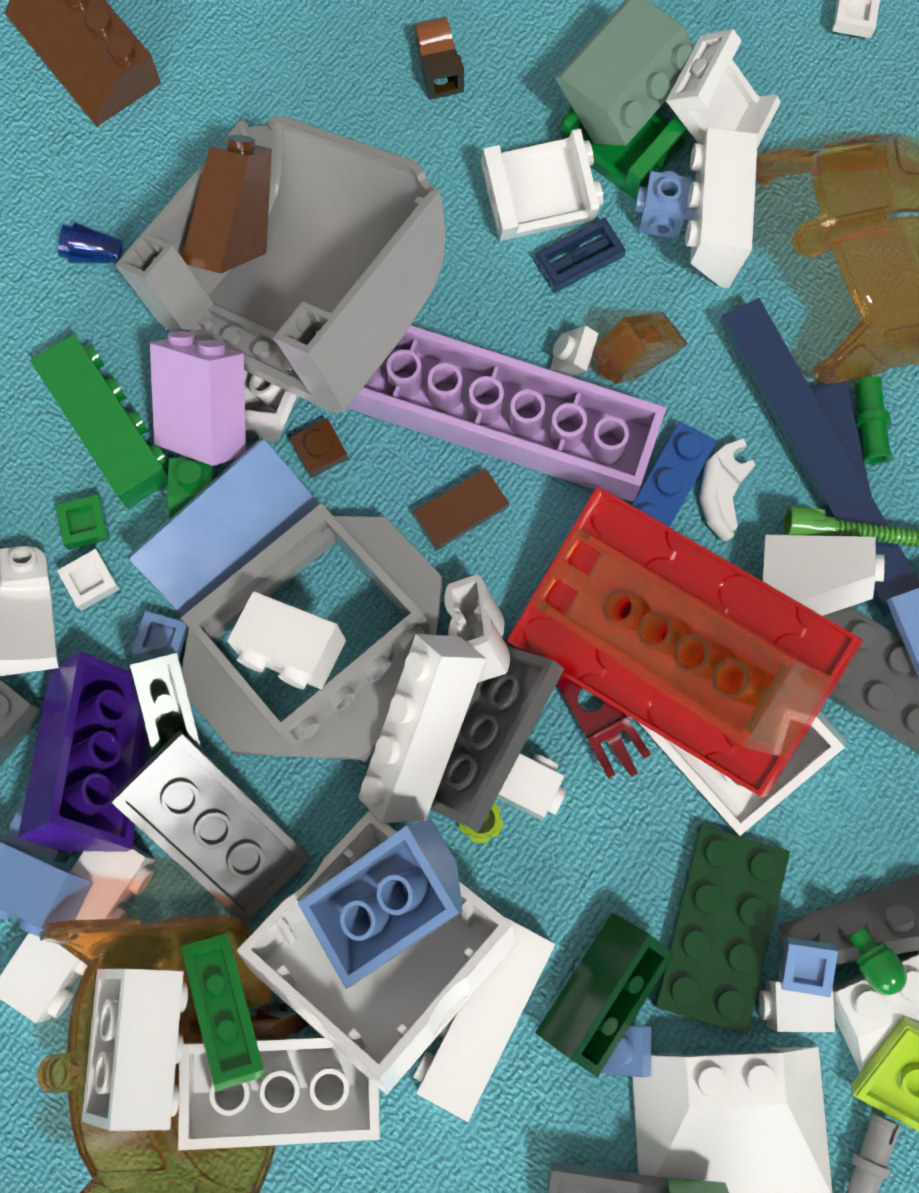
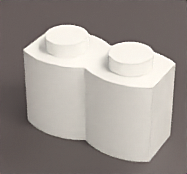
M476 574L448 584L444 595L446 610L452 618L448 636H460L486 658L478 683L506 674L510 664V653L502 638L505 627L504 617L483 579Z

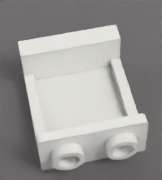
M734 29L700 36L666 102L698 144L701 143L707 127L757 133L758 148L781 101L776 94L758 96L732 60L741 43V39Z
M581 129L572 130L570 137L508 152L501 153L500 145L483 149L481 167L499 242L589 222L595 219L599 206L603 205V192L599 180L593 181L590 166L594 163L592 146L589 140H583Z

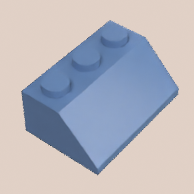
M432 819L406 825L298 902L345 989L352 987L463 911L457 861Z

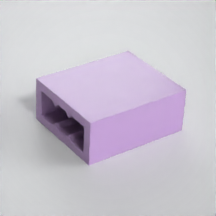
M188 331L168 333V339L150 342L154 445L211 466L239 458L246 452L244 353L225 348L223 341L195 339V334Z

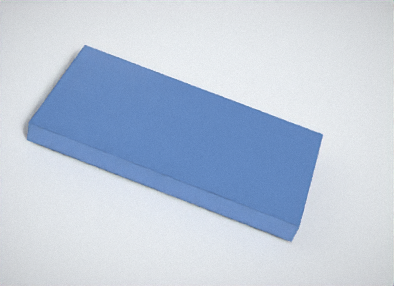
M260 438L127 558L172 607L183 616L320 503L264 438Z

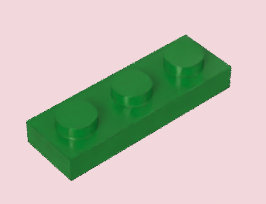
M228 933L180 946L215 1092L265 1077Z

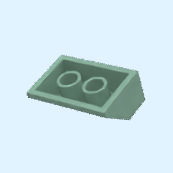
M624 0L555 76V79L594 144L627 145L667 100L694 46L684 27L648 0Z

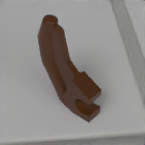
M283 1003L257 1009V1015L250 1016L256 1040L286 1037L309 1026L294 1010L287 1011L286 1004ZM194 1017L190 1022V1030L201 1036L198 1019Z

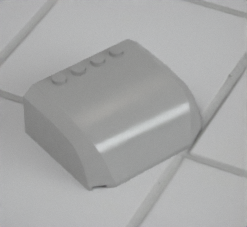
M285 116L270 117L268 125L248 127L245 120L239 121L221 143L227 142L228 136L243 135L254 138L255 145L272 149L266 254L224 273L190 266L183 260V251L206 163L205 160L115 265L156 320L170 332L188 331L195 334V339L223 341L225 348L244 353L245 371L334 414L343 412L399 343L436 285L444 260L446 235L441 195L437 188H434L429 182L420 165L414 160Z

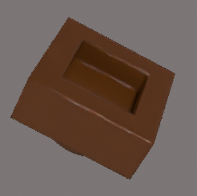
M328 418L290 437L291 443L310 478L348 460L347 452Z

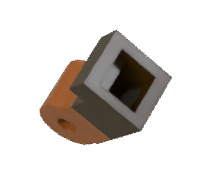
M446 16L414 23L419 63L429 100L463 93L464 66L460 55L457 54ZM453 76L448 84L438 85L434 83L436 79Z

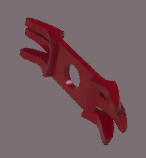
M561 675L557 685L586 734L608 779L616 774L601 745V742L607 740L631 777L638 774L619 732L625 730L643 759L649 757L651 753L627 715L605 701L598 711L587 712L583 710L578 703V696L584 688Z

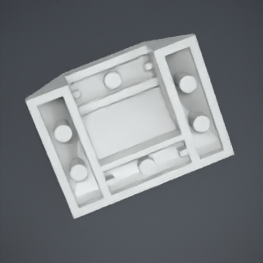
M819 1047L770 1048V1052L681 1055L678 1052L651 1053V1076H632L638 1174L662 1178L726 1182L729 1193H832Z

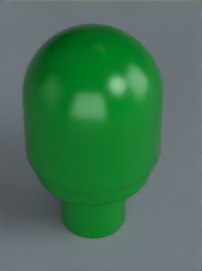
M866 928L852 935L849 939L861 954V957L857 959V963L860 966L859 970L872 989L886 996L901 992L907 983V971L893 949L888 948L885 943L877 945Z

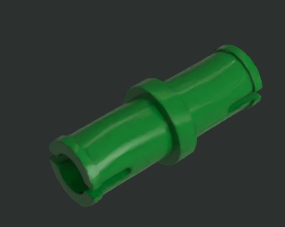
M865 376L854 382L859 410L855 421L857 429L861 430L864 462L869 465L884 464L893 458L887 427L891 423L890 412L885 410L882 391L883 383L882 378L879 376Z

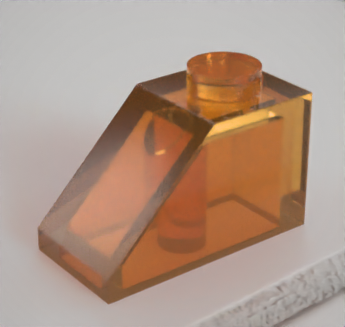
M660 312L623 317L594 347L592 355L598 362V369L602 375L614 384L638 379L681 351L688 343L666 314Z

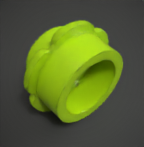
M494 802L479 832L459 824V828L463 834L469 835L472 842L479 844L487 843L491 837H497L503 828V819L500 818L501 810Z

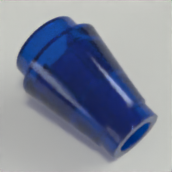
M74 222L73 225H62L58 243V255L60 258L68 259L69 264H116L120 260L123 249L122 239L114 238L77 222Z

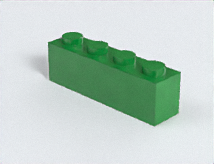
M75 334L30 360L127 509H130L168 485V475L164 471L169 466L168 459L159 446L152 445L149 447L143 439L142 435L147 433L148 429L135 409L126 413L120 404L121 401L126 399V396L113 376L107 380H104L98 369L105 366L91 343L83 348Z

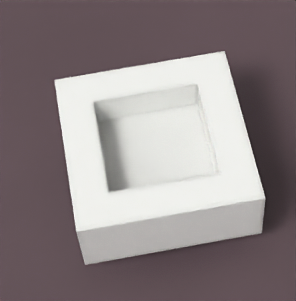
M837 0L832 31L871 38L876 28L880 0Z
M583 326L561 334L553 347L554 358L550 370L567 376L586 372L598 333L587 326Z
M96 549L57 570L75 605L81 611L120 590L104 559Z

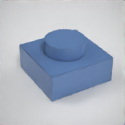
M145 611L131 653L135 655L171 645L177 652L178 659L180 660L189 628L183 621Z
M787 937L780 976L782 990L831 997L838 956L836 945Z
M630 1025L601 1073L633 1077L651 1076V1026Z

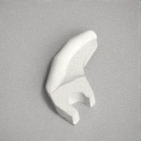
M744 438L724 445L704 465L699 499L707 525L723 542L729 541L734 537L733 532L738 526L733 496L738 486L755 467L753 460L746 463H738L734 459L733 454L744 451L747 446Z

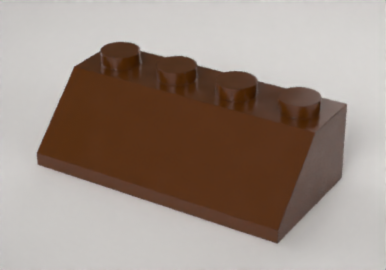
M106 0L9 1L5 10L8 20L95 127H98L161 84L151 54Z

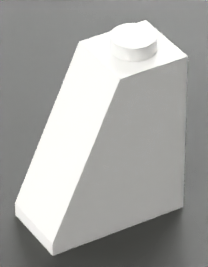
M765 535L763 582L822 616L873 599L875 581H884V555H876V537Z

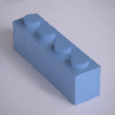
M0 839V918L9 921L11 915L22 919L18 926L20 929L41 938H46L49 931L68 936L93 882Z

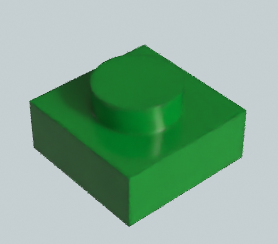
M98 494L55 504L63 545L68 550L111 539L103 500Z

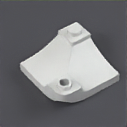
M32 546L0 549V676L59 668L52 590L45 554L40 549Z

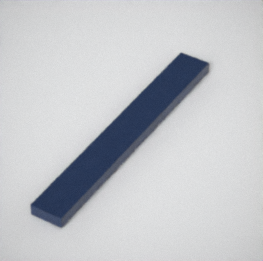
M760 298L723 314L720 318V323L827 515L835 517L838 521L888 526ZM880 541L876 542V555H884V581H875L873 597L885 616L891 613L886 600L919 588V579L898 544H888Z

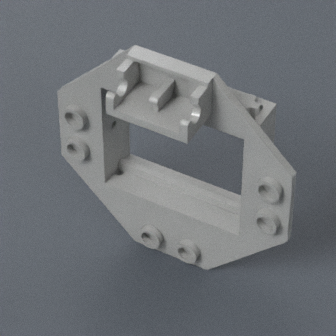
M320 503L181 617L189 628L182 667V675L188 698L234 754L361 760L365 764L371 759L370 756L374 754L376 742L380 737L391 700L397 689L405 666V660L409 655L415 635H438L442 576L386 517L333 516ZM337 542L399 609L405 618L323 686L322 690L317 691L280 722L214 642L236 625L253 591L270 597Z

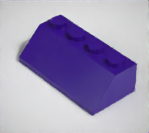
M78 651L59 663V668L50 669L18 838L58 851L127 852L132 850L135 824L111 803L110 798L144 765L148 741L130 672Z

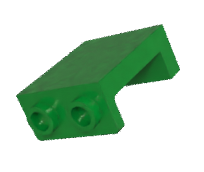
M572 106L565 113L560 124L563 128L561 140L570 137L572 130L581 129L583 140H589L592 146L594 163L590 167L635 200L639 186L647 187L650 172H662L685 145L689 132L677 115L669 123L657 113H654L627 145L594 144Z

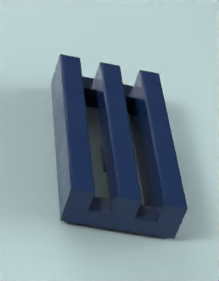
M603 218L535 253L533 261L537 267H541L545 280H549L550 288L555 293L623 258L626 249L607 219ZM604 233L605 238L573 252L572 255L552 265L550 264V260ZM612 246V248L606 250L605 252H603V253H601V254H599V255H597V256H595V257H593V258H591V259H589V260H587V261H585V262H583V263L577 265L576 267H574V268H572V269H570V270H568V271H566V272H564V273H562V274H560V275H557L558 273H560V272H562V271H564V270H566V269H568V268H570V267H572V266H574V265H576V264H578V263H580V262L586 260L587 258H589V257H591V256H593V255H595V254H597V253H599V252H601V251H603V250H605V249H607V248H609V247Z

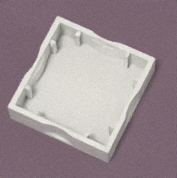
M369 810L323 859L311 879L301 889L286 898L237 949V952L248 969L385 1094H388L514 947L515 937L513 924L459 882L463 909L460 914L352 987L345 989L298 902L397 832L387 823H381Z

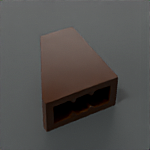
M243 135L228 136L227 142L209 147L182 256L187 265L224 273L266 254L271 148L255 145L254 138Z

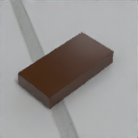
M484 469L415 510L413 516L437 551L509 508V502L488 470Z

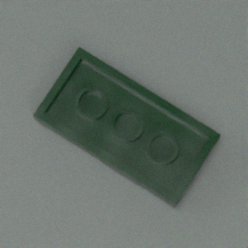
M701 825L698 827L668 947L674 953V956L661 975L654 1007L748 1035L790 851Z

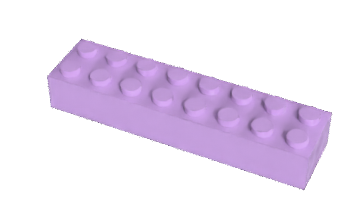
M410 325L399 343L347 407V409L594 490L599 486L614 496L631 502L635 501L641 487L666 411V407Z

